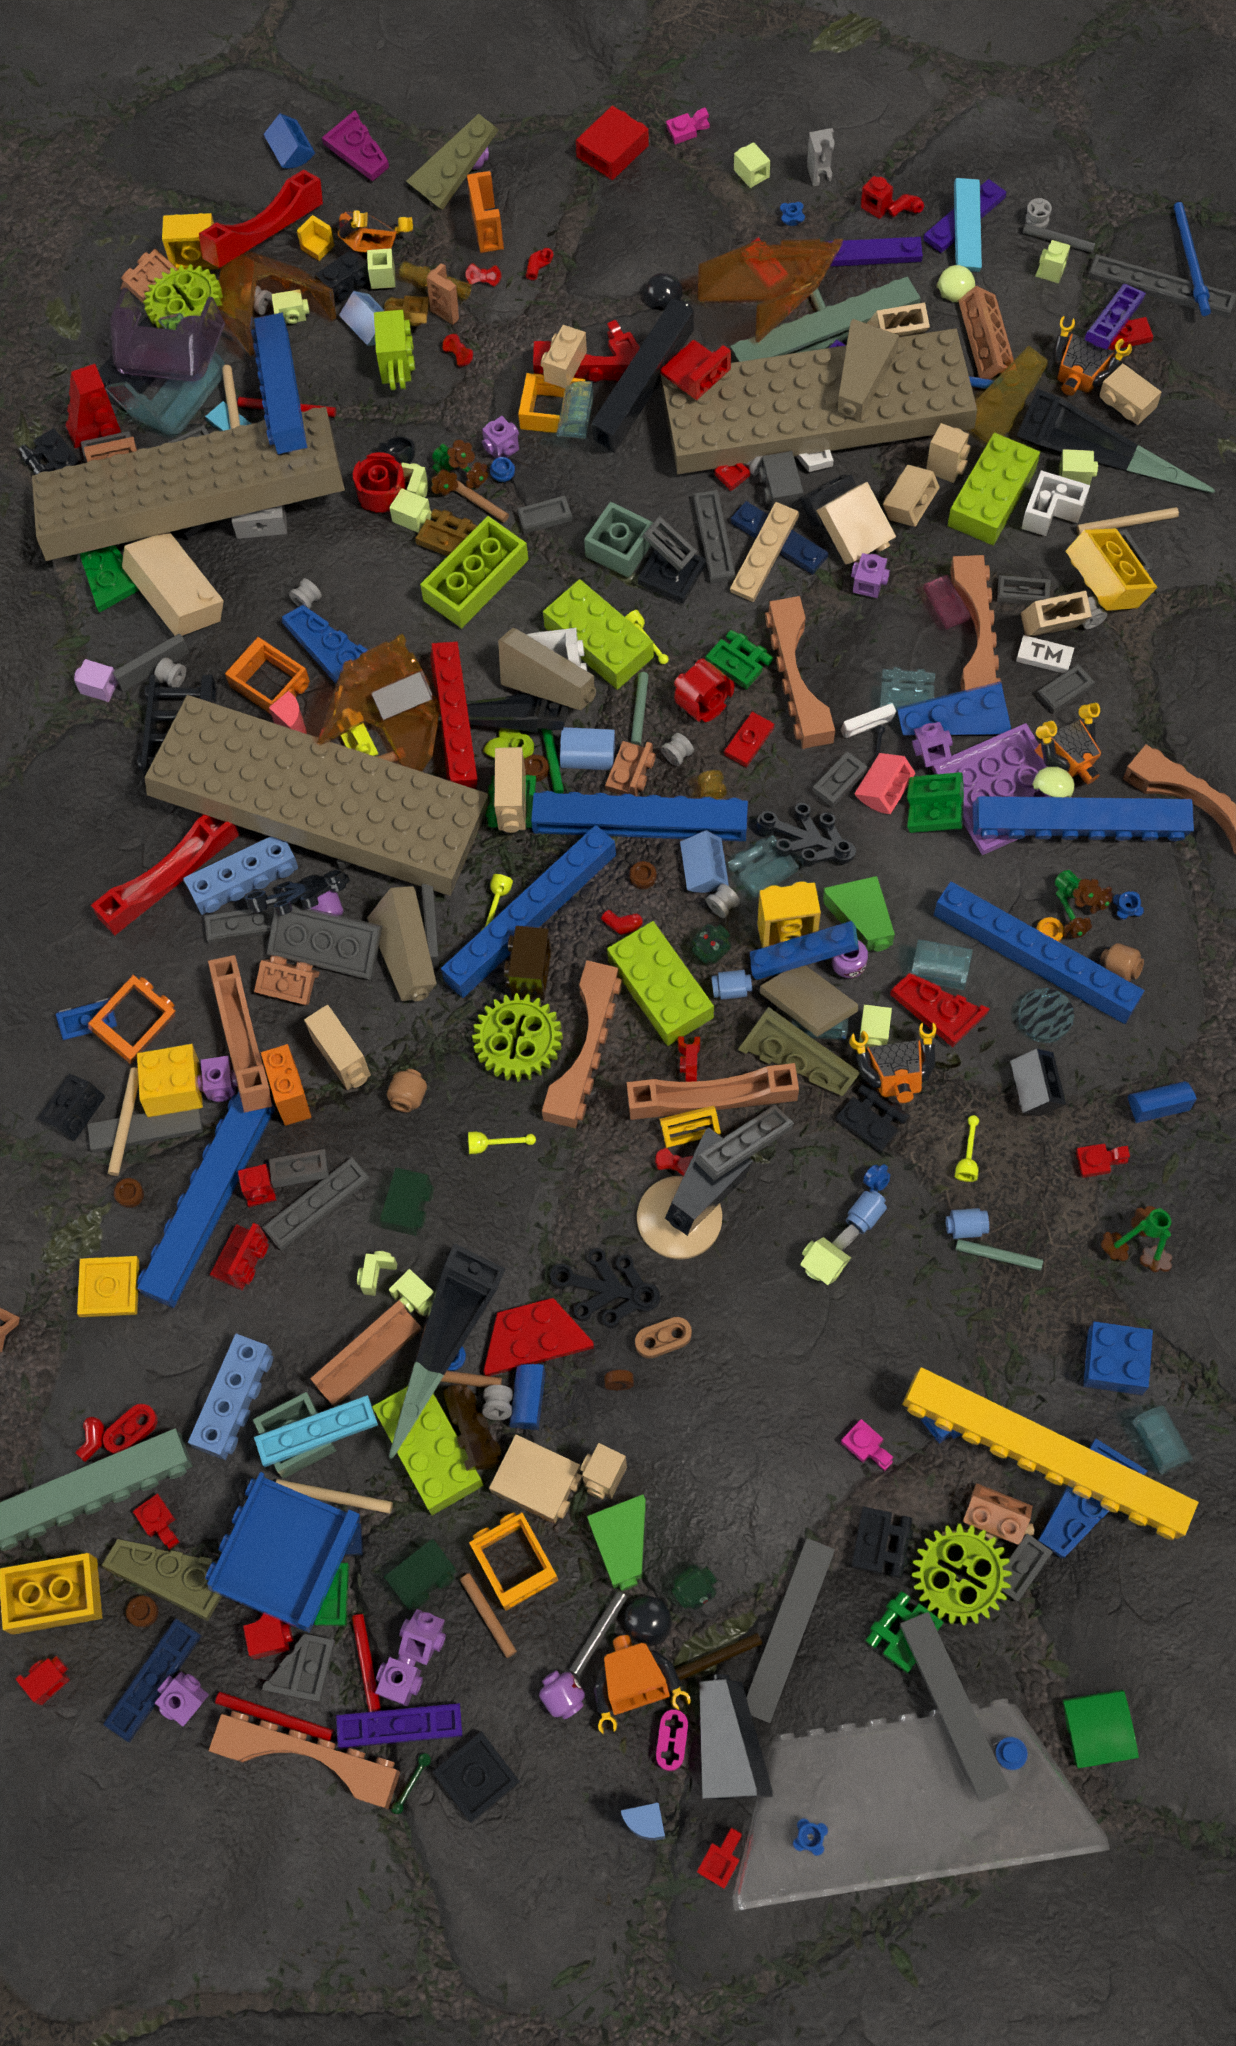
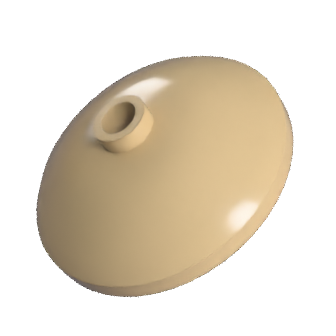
M683 1176L668 1177L653 1184L644 1193L637 1210L638 1229L644 1242L659 1255L671 1259H689L702 1254L716 1241L722 1227V1209L720 1204L688 1236L675 1229L665 1219Z

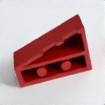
M96 364L72 371L69 388L70 404L67 408L69 417L68 421H66V428L74 448L81 447V441L120 433L119 424Z

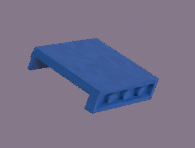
M260 1472L257 1480L251 1479L245 1492L248 1499L244 1507L239 1506L232 1519V1523L235 1524L231 1535L225 1534L219 1547V1551L222 1554L217 1563L212 1562L205 1579L208 1580L207 1585L210 1591L310 1633L360 1522V1514L352 1510L344 1512L265 1478L264 1473Z

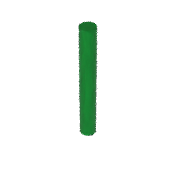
M541 728L553 792L563 794L564 788L553 731Z

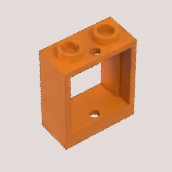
M259 637L225 673L229 687L269 714H271L269 707L289 691L296 698L307 689L310 682L305 667ZM266 660L293 677L273 701L246 684Z
M134 975L88 1023V1029L129 1064L137 1058V1053H141L174 1018L176 1012L173 1009L175 1005L164 995L159 997L152 991L154 987L143 977L138 979ZM135 988L164 1014L132 1047L105 1024L103 1020Z
M288 1044L261 1052L273 1097L284 1125L312 1118L298 1069Z

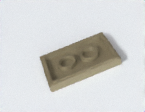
M806 965L782 972L760 986V993L817 1037L858 1012V1004Z

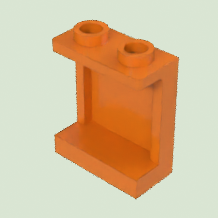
M491 172L467 175L470 204L480 253L502 250L504 246L499 209L484 211L495 207Z

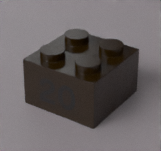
M515 926V933L509 936L508 941L510 960L505 962L504 976L507 977L506 987L511 989L513 998L516 993H518L519 998L523 999L529 994L530 999L536 1000L540 998V1000L545 1001L552 951L549 929Z

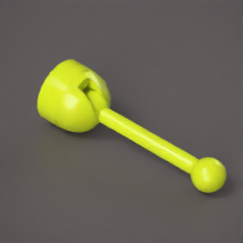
M634 610L625 616L626 619L648 636L643 630L644 618L638 610ZM653 642V649L659 657V662L666 664L669 660L668 656L662 654Z
M493 874L490 889L495 896L485 927L494 918L500 896L507 895L511 890L513 880L505 875Z
M972 1115L968 1118L970 1129L966 1158L958 1162L955 1170V1178L964 1182L976 1181L979 1172L976 1162L971 1159L975 1127L979 1124V1118Z
M468 1132L469 1154L482 1153L488 1145L512 1143L533 1145L536 1142V1137L533 1134L518 1138L487 1139L482 1132Z

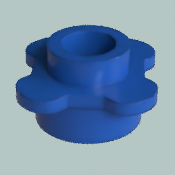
M801 202L781 204L782 222L789 226H796L805 220V215L802 213L804 205Z
M1125 892L1122 895L1117 894L1113 898V903L1117 905L1118 909L1117 916L1120 919L1124 920L1128 916L1133 915L1140 917L1144 912L1143 907L1140 906L1141 899L1137 892Z
M885 1164L882 1166L873 1165L866 1172L863 1181L864 1184L870 1187L869 1192L872 1190L876 1192L878 1190L881 1191L888 1185L890 1174L887 1172L888 1166Z
M805 1818L799 1820L797 1823L798 1835L793 1841L794 1848L797 1851H811L815 1856L821 1855L824 1852V1846L822 1845L824 1836L828 1834L827 1826L823 1823L818 1825L810 1823ZM808 1834L814 1836L813 1840L807 1838Z

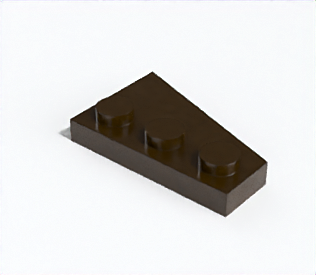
M451 1385L443 1393L451 1420L459 1427L461 1436L457 1438L459 1447L465 1448L468 1459L464 1461L466 1471L499 1467L503 1461L501 1448L489 1432L488 1422L480 1413L475 1403L474 1393L467 1385Z

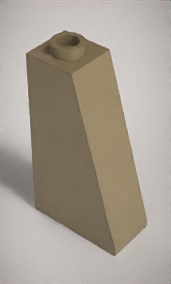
M855 319L851 320L839 391L838 412L843 413L847 417L862 419L898 351L899 335Z
M510 629L498 640L501 685L577 710H582L595 698L594 675L518 629Z
M413 886L390 888L367 919L369 923L382 925L379 948L401 1000L422 1001L429 996L430 991L437 983L416 891Z

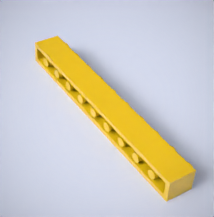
M922 1367L916 1372L902 1405L908 1407L907 1411L919 1418L929 1417L935 1420L937 1427L949 1432L953 1429L963 1434L962 1438L969 1443L975 1445L982 1443L990 1447L989 1451L998 1457L1007 1458L1008 1456L1018 1461L1017 1465L1030 1472L1037 1470L1045 1474V1479L1053 1484L1062 1485L1064 1483L1074 1488L1073 1493L1082 1498L1090 1499L1092 1497L1101 1501L1100 1505L1103 1508L1115 1513L1119 1510L1129 1515L1128 1519L1137 1525L1146 1526L1148 1524L1156 1528V1533L1166 1539L1174 1540V1538L1178 1539L1186 1535L1198 1501Z

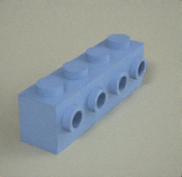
M268 837L184 877V881L201 915L215 912L222 905L230 901L240 900L245 894L255 889H263L270 882L280 877H288L299 868L287 842L274 837Z
M235 1334L189 1438L188 1443L194 1449L225 1461L228 1454L234 1452L238 1443L236 1435L240 1426H245L250 1415L249 1405L252 1399H256L260 1393L262 1383H260L261 1377L264 1372L269 1371L273 1362L272 1351L268 1345Z

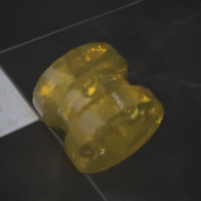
M710 770L697 777L698 785L702 787L700 792L701 798L712 797L720 800L727 795L726 786L722 784L724 777L721 771Z

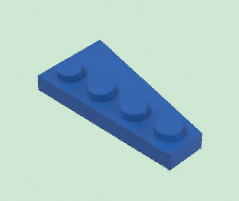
M302 605L282 616V623L342 692L385 668V661L379 657L374 658L365 647L360 644L357 646L351 642L346 634L331 628L329 622L306 606Z
M1000 681L897 708L903 735H915L914 729L928 723L937 722L941 723L944 731L949 730L950 735L1002 734L1011 730Z

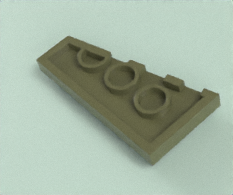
M480 114L476 115L406 182L443 210L499 130Z
M769 1007L738 1049L746 1054L749 1051L760 1056L759 1060L768 1064L771 1062L778 1065L795 1063L796 1073L808 1077L809 1082L841 1096L845 1094L860 1073Z
M117 1539L102 1564L103 1569L206 1621L209 1620L222 1598V1595L209 1590L208 1580L205 1579L212 1562H215L213 1559L187 1556L181 1552L159 1550L153 1546Z

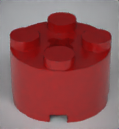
M371 453L367 455V459L361 463L359 461L354 467L353 480L357 498L365 510L373 512L390 511V506L401 488L407 490L402 465L395 460V457L388 453Z
M703 658L699 659L686 674H680L674 682V686L677 687L674 695L675 702L699 722L700 720L709 722L716 718L727 706L724 703L727 696L731 698L734 693V682Z

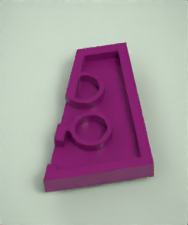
M356 110L322 137L323 145L371 181H374L389 168L387 158L376 141H373L369 135L367 127L360 121Z

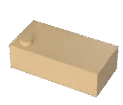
M170 532L158 534L124 546L122 568L174 635L181 634L183 636L220 622L224 600Z

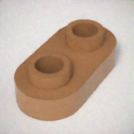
M673 1317L638 1332L635 1338L636 1350L645 1358L661 1356L686 1346L691 1340L692 1329L689 1322L681 1317ZM680 1330L683 1335L680 1338H674L672 1332ZM647 1340L655 1342L653 1348H647L644 1344Z

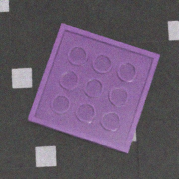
M1026 723L951 756L952 760L932 765L931 770L934 775L962 772L964 783L963 824L982 855L1018 839H1010L1008 835H998L997 838L984 839L982 835H973L972 803L978 796L1052 797L1043 793L1040 789L1035 790L1034 786H1032L1036 774L1047 766L1044 764V760L1034 751L1039 743Z

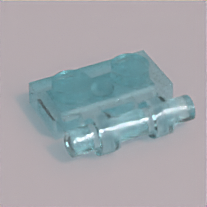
M893 667V670L882 669V679L892 680V682H882L880 708L893 703L897 711L898 707L934 698L935 685H924V682L934 683L935 673L925 672V669L905 671L901 670L900 667ZM900 681L915 682V684L900 683Z
M774 835L767 839L762 838L755 842L756 846L746 852H739L735 855V859L728 862L733 872L741 867L745 869L739 873V879L753 898L759 896L760 890L780 883L799 869L798 864L791 855L781 857L772 849L776 846L777 842ZM760 855L765 857L755 864L752 861Z

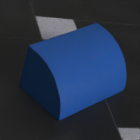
M279 113L264 133L266 140L283 168L299 167L309 161L315 154L298 121Z
M1186 1081L1129 1094L1127 1097L1136 1123L1190 1111L1197 1100L1192 1087Z
M525 1364L516 1368L512 1415L509 1422L510 1428L539 1430L546 1374L544 1365Z

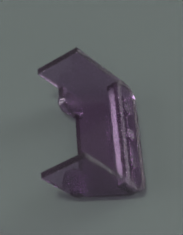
M123 288L110 318L112 358L116 369L123 374L183 381H197L201 379L207 371L225 325L213 297L207 298L201 316L191 315L184 317L179 322L176 330L137 326L141 313L128 288Z

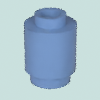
M745 970L718 972V975L712 976L714 998L721 997V1000L747 997V991H752L751 975H745Z
M874 1190L871 1192L864 1191L848 1211L847 1224L849 1226L853 1224L861 1234H864L866 1230H871L887 1209L884 1204L885 1198Z
M979 1208L951 1210L950 1216H946L947 1234L952 1233L953 1239L982 1237V1234L989 1233V1218L986 1210L980 1211Z

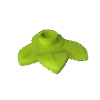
M500 728L499 737L490 740L485 745L483 752L495 758V748H516L523 744L522 750L525 759L533 754L534 742L530 736L521 734L519 730Z

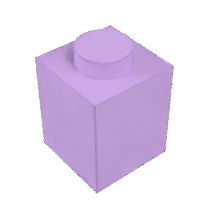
M86 659L81 668L79 667L76 670L74 681L80 694L106 702L110 701L118 684L113 674L115 671L113 667Z

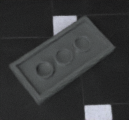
M291 904L293 910L285 915L279 916L274 910L267 955L308 963L316 967L369 980L373 978L382 925L311 908H303V906Z

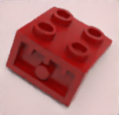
M692 340L661 368V375L697 401L731 370V350L722 345L717 351L711 352L696 340Z
M253 1223L249 1230L236 1224L210 1273L212 1278L243 1291L246 1284L249 1285L256 1272L254 1267L259 1259L264 1258L269 1247L268 1239L260 1225Z

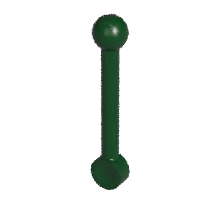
M423 1753L419 1756L418 1767L398 1802L393 1803L391 1806L394 1814L402 1813L403 1804L422 1770L430 1765L431 1757L428 1754Z

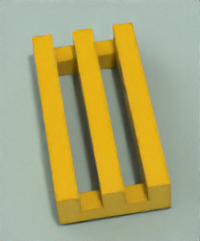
M714 1105L659 1119L666 1148L700 1140L706 1129L670 1138V1134L689 1131L713 1124V1127L710 1129L718 1135L721 1134ZM711 1115V1117L668 1128V1126Z

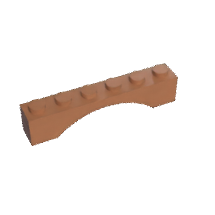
M984 555L953 556L950 569L952 593L962 601L969 611L977 634V648L962 673L961 691L1001 682V680L996 678L995 673L999 668L998 655L993 653V648H996V633L991 632V626L994 625V611L989 610V603L992 602L991 587L987 588L986 582L990 578L989 565H985Z
M800 596L770 601L769 612L765 613L767 628L772 627L773 650H778L779 656L776 657L777 668L779 672H783L785 678L782 679L783 691L785 695L789 694L790 697L788 711L790 717H795L796 724L793 725L796 740H801L803 749L834 743L835 728L830 709L808 690L801 679L796 665L795 651L805 629V614Z
M1145 745L1128 765L1123 779L1145 794H1163L1180 799H1192V804L1202 808L1222 827L1231 842L1234 854H1236V804L1226 794L1219 793L1211 788L1205 780L1196 778L1187 772L1182 765L1166 758L1158 749Z
M233 955L210 960L208 964L244 1113L271 1107L269 1086L256 1043L236 957Z
M586 960L579 984L580 996L586 1006L589 1022L586 1041L573 1066L560 1079L549 1086L542 1109L543 1121L576 1129L578 1120H583L586 1111V1104H583L586 1094H591L594 1079L590 1077L593 1069L597 1070L601 1059V1053H598L599 1046L606 1042L608 1028H605L607 1019L612 1020L616 1006L615 1003H612L615 994H620L623 979L619 978V969L617 967Z
M795 1063L766 1066L743 1075L710 1081L674 1082L651 1079L627 1082L630 1120L677 1115L714 1105L716 1110L792 1102L798 1100L799 1093Z
M232 1711L230 1716L221 1714L209 1748L210 1752L242 1763L258 1756L273 1753H295L309 1756L334 1770L347 1784L356 1799L389 1809L400 1775V1771L393 1769L394 1762L377 1757L374 1763L364 1759L366 1753L348 1748L346 1753L336 1751L335 1743L323 1739H318L317 1744L306 1741L307 1735L290 1729L288 1735L277 1732L278 1725L261 1720L258 1726L248 1722L249 1716Z

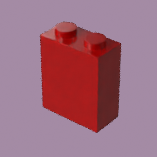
M612 105L576 139L577 158L613 180L649 146L648 128L643 123L637 122L628 116L626 112L620 111Z

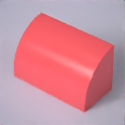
M288 691L269 707L275 724L307 734L298 702L293 694Z
M879 753L854 794L871 809L891 814L908 787L910 777H914L915 771L905 756Z

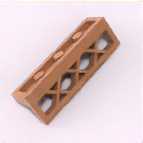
M975 286L958 301L979 378L991 379L998 373L1013 378L1018 373L996 295Z
M399 1300L310 1379L323 1396L335 1407L420 1332L422 1328Z

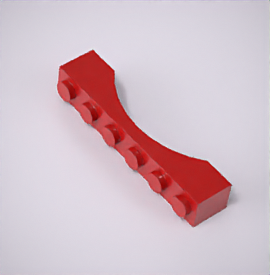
M303 169L285 181L275 199L256 217L236 225H224L216 222L201 231L199 239L202 258L220 268L323 204L321 179Z
M534 341V374L544 375L541 360L544 353L549 352L551 341ZM638 351L611 357L585 354L573 378L585 379V381H619Z
M458 641L432 643L430 661L440 709L447 780L476 790L477 773Z
M205 814L196 820L183 840L158 864L139 877L123 885L111 888L91 904L98 919L114 936L180 884L184 877L192 874L237 838L239 833L236 825Z

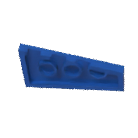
M1094 1439L1089 1446V1449L1142 1475L1148 1471L1098 1439ZM1070 1486L1066 1487L1037 1541L1060 1558L1066 1557L1100 1519L1109 1512V1510L1100 1505L1101 1501L1092 1497L1090 1499L1082 1498L1073 1493L1074 1488Z

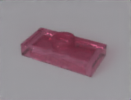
M948 575L924 584L923 589L946 629L970 620L971 615Z

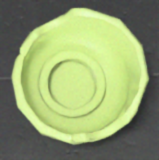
M953 265L941 273L936 288H939L942 298H946L951 302H959V299L975 287V280L969 269L961 265Z
M1046 767L1040 770L1032 783L1035 790L1040 789L1043 793L1052 797H1071L1074 792L1073 778L1066 770L1059 767Z

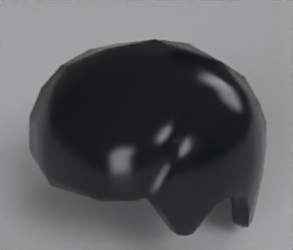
M666 273L655 274L649 279L644 289V301L651 309L662 307L665 310L672 298L680 301L682 298V285L675 276Z
M397 436L388 439L384 443H380L379 449L376 451L392 455L399 464H410L414 459L416 448L412 439Z
M646 1595L634 1599L627 1607L624 1619L625 1626L638 1644L645 1643L647 1646L652 1647L663 1643L670 1635L672 1616L668 1607L659 1598Z

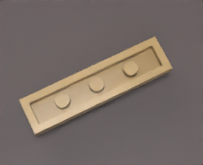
M775 502L730 588L731 593L749 601H755L799 517V511Z

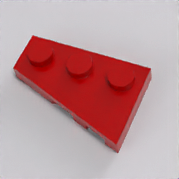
M911 973L903 978L890 993L894 999L931 1030L932 1023L936 1025V1034L952 1048L990 1010V1008L983 1005L978 1007L967 1002V998L957 994V996L942 991L940 986Z

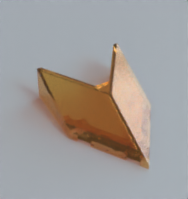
M820 239L781 240L780 245H768L766 241H755L699 264L698 300H766V302L757 305L755 341L759 343L819 287L841 248L843 239H834L831 243L820 242Z
M248 250L221 267L219 284L222 289L223 298H220L222 305L217 306V309L246 351L252 356L255 352L251 324L258 280L271 275L272 279L280 281L286 289L290 288L291 283H296L300 285L302 292L310 290L332 320L336 319L333 289L300 268Z
M403 633L396 636L389 643L386 641L362 653L359 658L353 661L350 659L344 662L317 743L323 745L360 724L368 722L382 728L402 766L423 772L433 755L440 713L437 696H431V700L384 720L372 696V692L423 671L414 653L408 652ZM425 675L426 681H427L428 685H430V683H429V681H428V679H427V677H426V675Z

